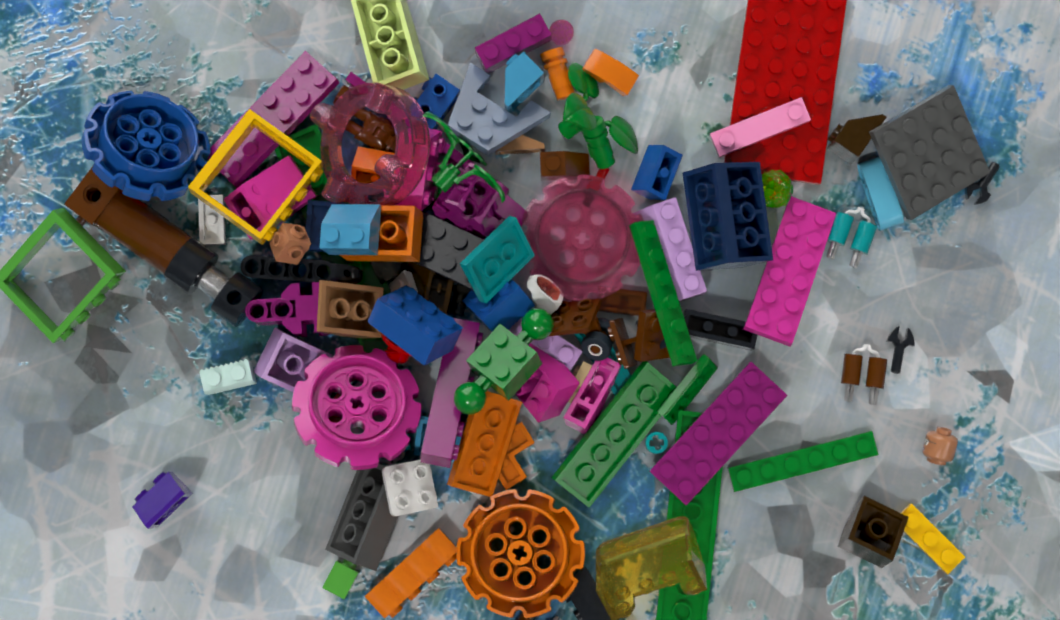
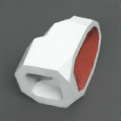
M532 275L528 278L526 289L531 295V300L535 303V308L544 309L550 315L554 313L564 298L560 287L543 275Z

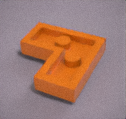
M522 422L514 427L498 477L505 490L527 478L514 456L535 442Z

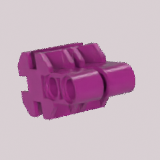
M467 163L464 169L460 167L458 169L461 172L459 176L474 169L473 166L475 164ZM477 175L467 177L458 185L455 183L446 193L441 191L432 206L438 218L441 220L448 218L454 223V226L483 240L508 216L516 217L521 227L528 217L527 211L507 195L504 184L496 180L505 194V201L502 203L499 193Z
M312 282L313 295H305V288L300 287V283H293L283 291L281 298L252 300L246 306L245 313L248 319L260 326L284 325L297 337H307V325L314 324V332L319 333V336L329 335L317 332L319 282ZM285 306H289L290 310L288 315H286L285 317H281V309ZM263 307V316L256 318V311Z

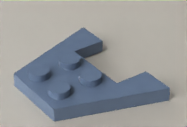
M470 63L448 125L459 138L488 156L550 118L551 112L531 100L516 117L481 95L479 92L490 80V74Z

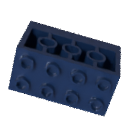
M760 162L712 163L682 173L696 271L737 269L773 261Z

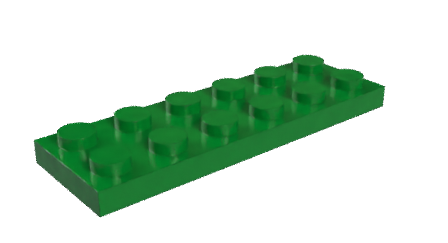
M643 361L551 478L590 508L659 420L661 415L657 411L673 393L676 386L650 363Z

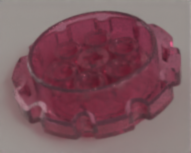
M578 175L577 182L569 183L566 177L558 179L542 189L544 198L540 201L532 199L523 214L522 224L528 229L524 234L535 254L529 261L534 265L533 269L530 270V275H543L551 279L554 283L549 286L544 283L539 284L547 291L557 286L565 300L579 302L586 299L590 293H594L599 299L606 298L622 288L621 277L627 276L632 278L640 265L629 225L634 222L643 221L642 215L632 214L631 209L635 205L633 199L618 185L607 189L604 186V178L592 175ZM572 209L580 213L579 220L574 222L566 217V213ZM595 213H600L604 216L605 221L601 225H595L591 222V216ZM554 229H561L564 231L565 237L560 241L553 240L551 232ZM580 233H585V237L589 238V240H585L584 244H579V239H576L575 236L578 237ZM604 236H609L613 239L614 245L610 248H604L600 244V239ZM563 252L572 253L574 256L573 262L570 264L562 263L560 255ZM589 255L597 257L598 265L590 268L586 266L584 259Z

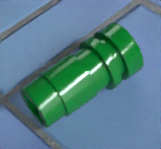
M595 116V129L588 131L581 128L585 141L588 143L589 154L595 161L597 168L606 169L615 163V158L610 141L607 138L608 131L604 119L601 116Z

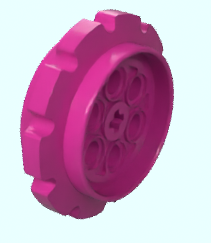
M350 345L336 348L334 357H328L326 354L320 355L305 368L304 376L307 380L298 381L293 392L292 410L299 413L298 416L294 417V426L299 438L305 446L315 445L314 455L335 467H339L342 462H348L351 470H366L378 467L379 458L385 457L388 461L395 459L409 445L410 438L407 434L416 433L419 426L421 403L413 400L419 395V388L413 375L408 369H397L398 363L391 361L385 351L374 348L371 353H366L363 350V346ZM358 380L362 385L354 387L350 382ZM336 392L341 396L340 398L332 399L328 395ZM374 392H382L385 396L375 398L372 394ZM381 415L385 420L377 422L373 420V417ZM331 416H338L342 420L340 422L333 423L329 420V418ZM359 427L363 429L364 432L361 434H354L352 433L351 429Z

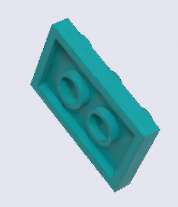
M508 216L460 263V266L479 301L487 303L535 254L517 218Z

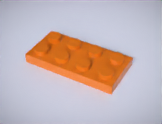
M486 391V403L483 409L476 414L468 415L459 444L458 458L454 460L447 485L491 497L497 484L522 402L512 398L508 401L502 395Z

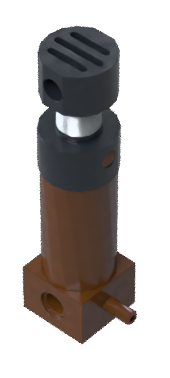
M91 168L64 203L65 206L79 215L76 220L82 227L86 222H89L101 231L103 230L164 275V278L179 286L186 294L191 295L200 288V290L214 299L211 311L233 327H238L247 318L245 313L247 304L252 300L260 299L263 289L240 272L231 278L221 273L215 267L218 260V255L215 252L207 249L204 244L196 238L189 236L142 200L122 194L123 190L116 186L109 187ZM101 194L100 199L96 201V197ZM241 295L240 303L233 305L234 297Z

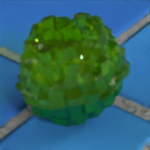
M770 170L762 174L766 207L779 208L786 206L793 194V185L788 175L781 170Z

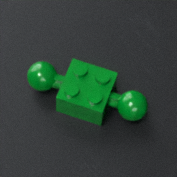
M534 308L526 312L521 321L522 331L517 336L499 324L469 356L466 361L471 371L479 378L475 382L463 383L456 389L454 404L460 412L472 415L481 411L486 403L485 392L490 387L509 401L542 365L538 353L529 344L533 340H543L551 334L554 323L552 316L546 310Z

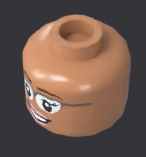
M937 427L936 431H929L926 434L922 453L927 457V461L938 465H946L947 462H951L954 459L958 439L951 434L952 430Z

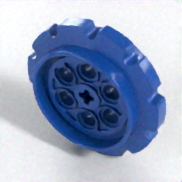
M133 91L118 92L108 96L106 104L97 103L88 114L81 139L85 158L94 161L92 170L109 187H118L123 190L122 194L144 201H150L151 197L155 196L161 201H168L185 195L188 186L205 166L210 155V143L207 134L197 129L198 119L183 105H176L170 101V98L148 91H143V94H134Z

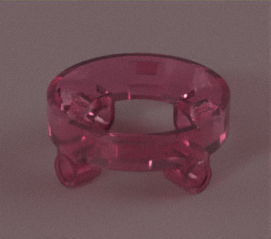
M376 82L363 83L346 91L334 105L319 103L312 109L310 113L311 121L323 130L321 137V161L327 183L321 195L325 199L336 204L347 202L350 204L394 206L405 200L415 190L423 177L428 163L430 135L426 117H422L424 112L414 97L398 87ZM365 107L377 113L386 114L393 124L396 136L395 154H385L377 160L374 170L381 178L368 184L358 182L348 173L341 151L342 137L346 125L355 113ZM405 119H408L410 123L412 136L411 143H409L408 129ZM384 192V196L377 198V202L369 201L368 196Z

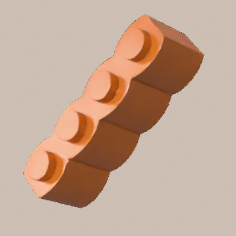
M438 528L364 597L384 619L388 615L393 618L403 609L400 604L408 598L412 601L422 592L419 587L425 581L430 584L440 575L437 570L443 564L449 567L457 559V546Z

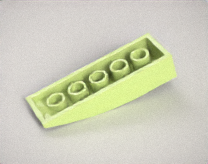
M351 0L374 88L383 96H388L428 81L429 76L407 1Z

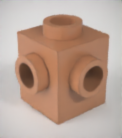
M282 223L278 231L274 233L269 244L277 262L298 265L304 254L309 250L311 242L304 226Z

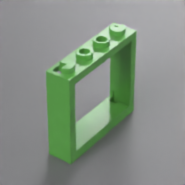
M65 208L52 210L0 270V289L52 343L62 340L65 342L70 336L75 334L74 328L78 324H83L91 316L90 310L93 307H98L105 301V294L108 290H113L119 285L120 277L126 271ZM61 228L105 275L58 327L13 280L53 234Z

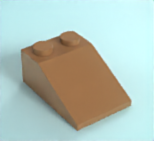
M319 280L317 332L362 339L381 338V332L370 325L368 319L377 298L383 296V288Z

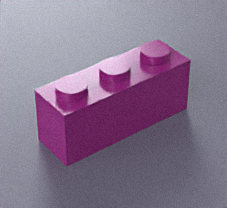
M539 13L476 46L475 54L484 71L489 74L505 66L506 62L514 54L519 56L523 51L527 54L550 42L552 34Z

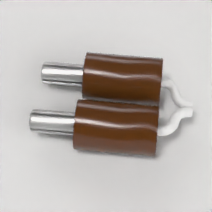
M864 344L862 348L855 349L852 354H844L841 384H846L844 401L852 402L854 386H859L863 356L856 355V353L862 352L867 348L876 357H869L865 387L870 388L868 403L870 405H877L879 389H884L887 359L880 358L879 353L871 349V345Z

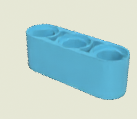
M880 157L857 163L858 173L877 229L881 231L903 224L904 218L899 201Z

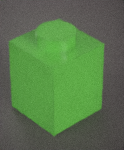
M343 559L342 562L337 560L322 588L342 599H346L360 573L356 569L357 565L346 559Z

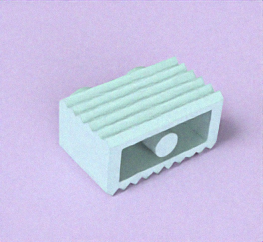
M245 359L244 361L230 362V364L225 363V365L215 366V368L201 369L199 373L204 394L211 395L257 384L252 362Z

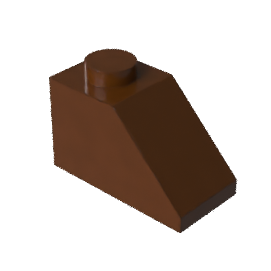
M570 151L540 152L541 181L590 179L589 154Z

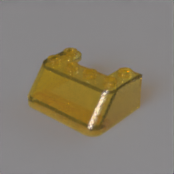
M679 516L605 541L596 549V592L611 620L630 616L635 609V597L650 594L653 591L671 587L677 583L681 584V589L687 595H696L707 590L705 564L692 525L685 516Z

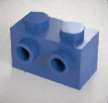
M435 74L433 78L429 77V80L424 82L421 88L424 91L419 98H413L407 109L410 110L408 114L426 128L437 130L439 125L436 121L422 117L423 114L431 112L441 120H444L456 103L460 89L438 74Z
M648 145L631 190L649 200H666L683 155L665 145Z

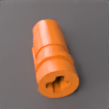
M563 47L550 49L540 54L542 63H545L543 66L544 70L548 71L549 80L557 101L566 99L571 93H575L568 77L566 66L568 62L563 57L565 56Z

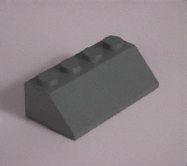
M382 464L375 468L356 471L325 549L356 565L377 571L398 516H392L389 511L382 476V469L386 466Z

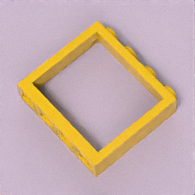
M249 109L188 188L191 194L263 245L266 240H272L274 233L278 231L276 227L281 221L285 222L293 212L291 208L296 201L301 202L308 193L307 187L310 183L318 181L323 174V170H321L323 165L319 158ZM254 128L261 131L310 167L261 232L204 192Z

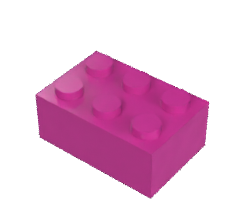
M414 125L402 132L392 206H416L422 211L436 200L438 187L435 186L431 178L440 170L438 167L441 162H438L439 153L443 152L445 138H442L443 131Z

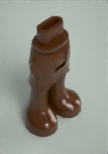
M344 85L336 95L333 104L363 121V127L347 118L333 106L327 109L320 124L327 128L333 126L340 127L355 135V139L372 149L399 154L401 136L400 132L395 129L394 124L388 119L378 117L371 111H367L358 105L352 98L351 89Z

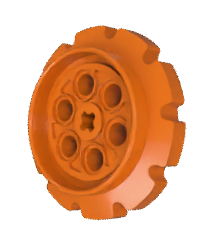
M511 489L492 495L490 497L491 505L488 508L478 505L463 524L464 528L468 530V535L458 539L456 551L457 564L465 566L467 569L466 574L461 579L475 600L485 597L488 600L487 609L496 614L513 618L518 610L523 612L525 618L546 614L552 611L551 602L557 599L561 603L565 602L579 583V580L574 577V572L577 569L582 570L585 565V543L582 540L578 541L575 539V534L580 531V527L566 507L563 506L560 509H555V499L545 493L530 489L527 491L526 496L520 497L516 489ZM515 522H521L523 525V530L519 535H512L510 531L511 525ZM539 530L545 531L547 535L545 542L542 544H537L534 541V534ZM501 538L504 543L503 549L499 552H494L491 548V543L494 539ZM524 547L527 556L526 558L521 557L518 560V555L515 554L516 549L521 550ZM543 555H548L551 558V565L546 569H541L538 565V560ZM500 563H505L508 566V573L504 577H499L496 574V567ZM528 571L532 576L530 584L523 586L519 581V576L522 572Z

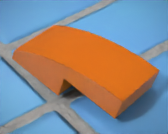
M593 49L582 68L599 83L605 82L622 96L629 94L639 77L637 73L598 49Z

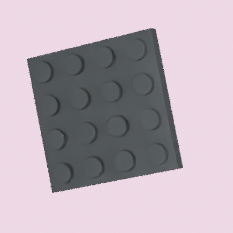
M954 85L944 87L869 132L904 215L908 220H913L990 172Z

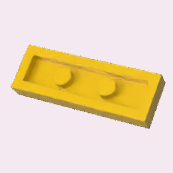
M910 503L901 512V514L909 517L904 533L945 574L948 575L965 558L913 504Z

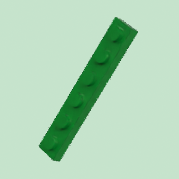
M654 220L634 222L629 225L672 366L692 364L698 360Z
M869 431L727 469L733 492L879 454L873 432Z

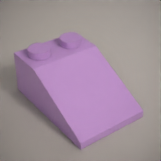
M274 328L253 372L267 381L294 392L298 381L307 380L304 376V370L313 360L322 354H326L328 357H334V355L278 328Z

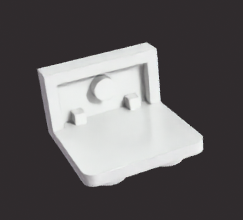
M420 460L386 466L382 469L389 511L392 516L438 508L430 464L420 463Z

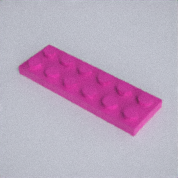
M791 196L790 201L785 207L772 245L773 261L766 262L743 328L744 330L791 347L836 216L835 212Z

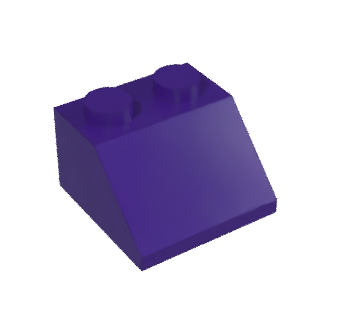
M162 472L153 480L155 485L149 491L143 490L134 499L136 503L132 508L147 529L158 528L193 494L173 472H168L167 474Z

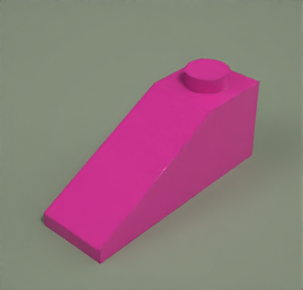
M608 357L594 362L563 417L567 426L584 435L599 417L622 365Z

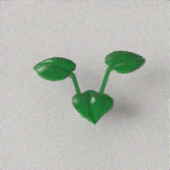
M574 62L568 68V77L573 87L582 93L583 97L577 93H571L566 99L563 120L558 124L560 133L567 139H571L579 132H582L581 128L588 131L595 129L596 118L586 101L589 99V96L595 99L599 95L597 81L582 70V65ZM614 116L611 121H604L605 125L610 127L609 133L620 146L633 154L638 153L635 132L625 119Z
M431 112L424 113L422 117L435 120L447 134L451 143L443 162L438 166L440 170L431 180L446 193L455 183L458 185L467 177L477 175L499 193L503 203L505 201L504 191L497 181L481 167L475 164L473 166L474 169L459 176L461 172L458 169L468 159L484 166L488 164L481 155L474 152L467 142L459 138L447 123ZM459 143L464 157L455 166L452 163L446 165L456 144Z

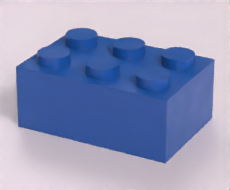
M407 285L377 298L368 319L370 325L424 366L453 351L463 329L454 318L443 313L434 303L427 301L414 288Z

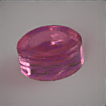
M566 20L555 21L549 29L552 34L551 41L556 45H566L573 38V27Z

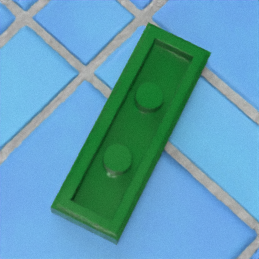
M703 354L657 412L668 423L673 425L677 421L678 410L685 411L718 369L716 364Z

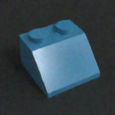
M524 51L519 56L514 54L506 62L505 110L510 113L544 83V72Z
M331 204L321 223L320 249L329 255H378L381 205Z

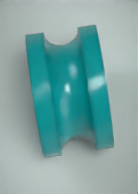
M653 432L646 437L645 446L649 452L659 454L666 450L668 440L663 433ZM653 436L663 440V446L660 445L661 449L656 450L654 446H650L649 441H653Z

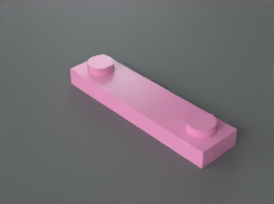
M801 97L710 133V138L720 158L810 122L811 118Z

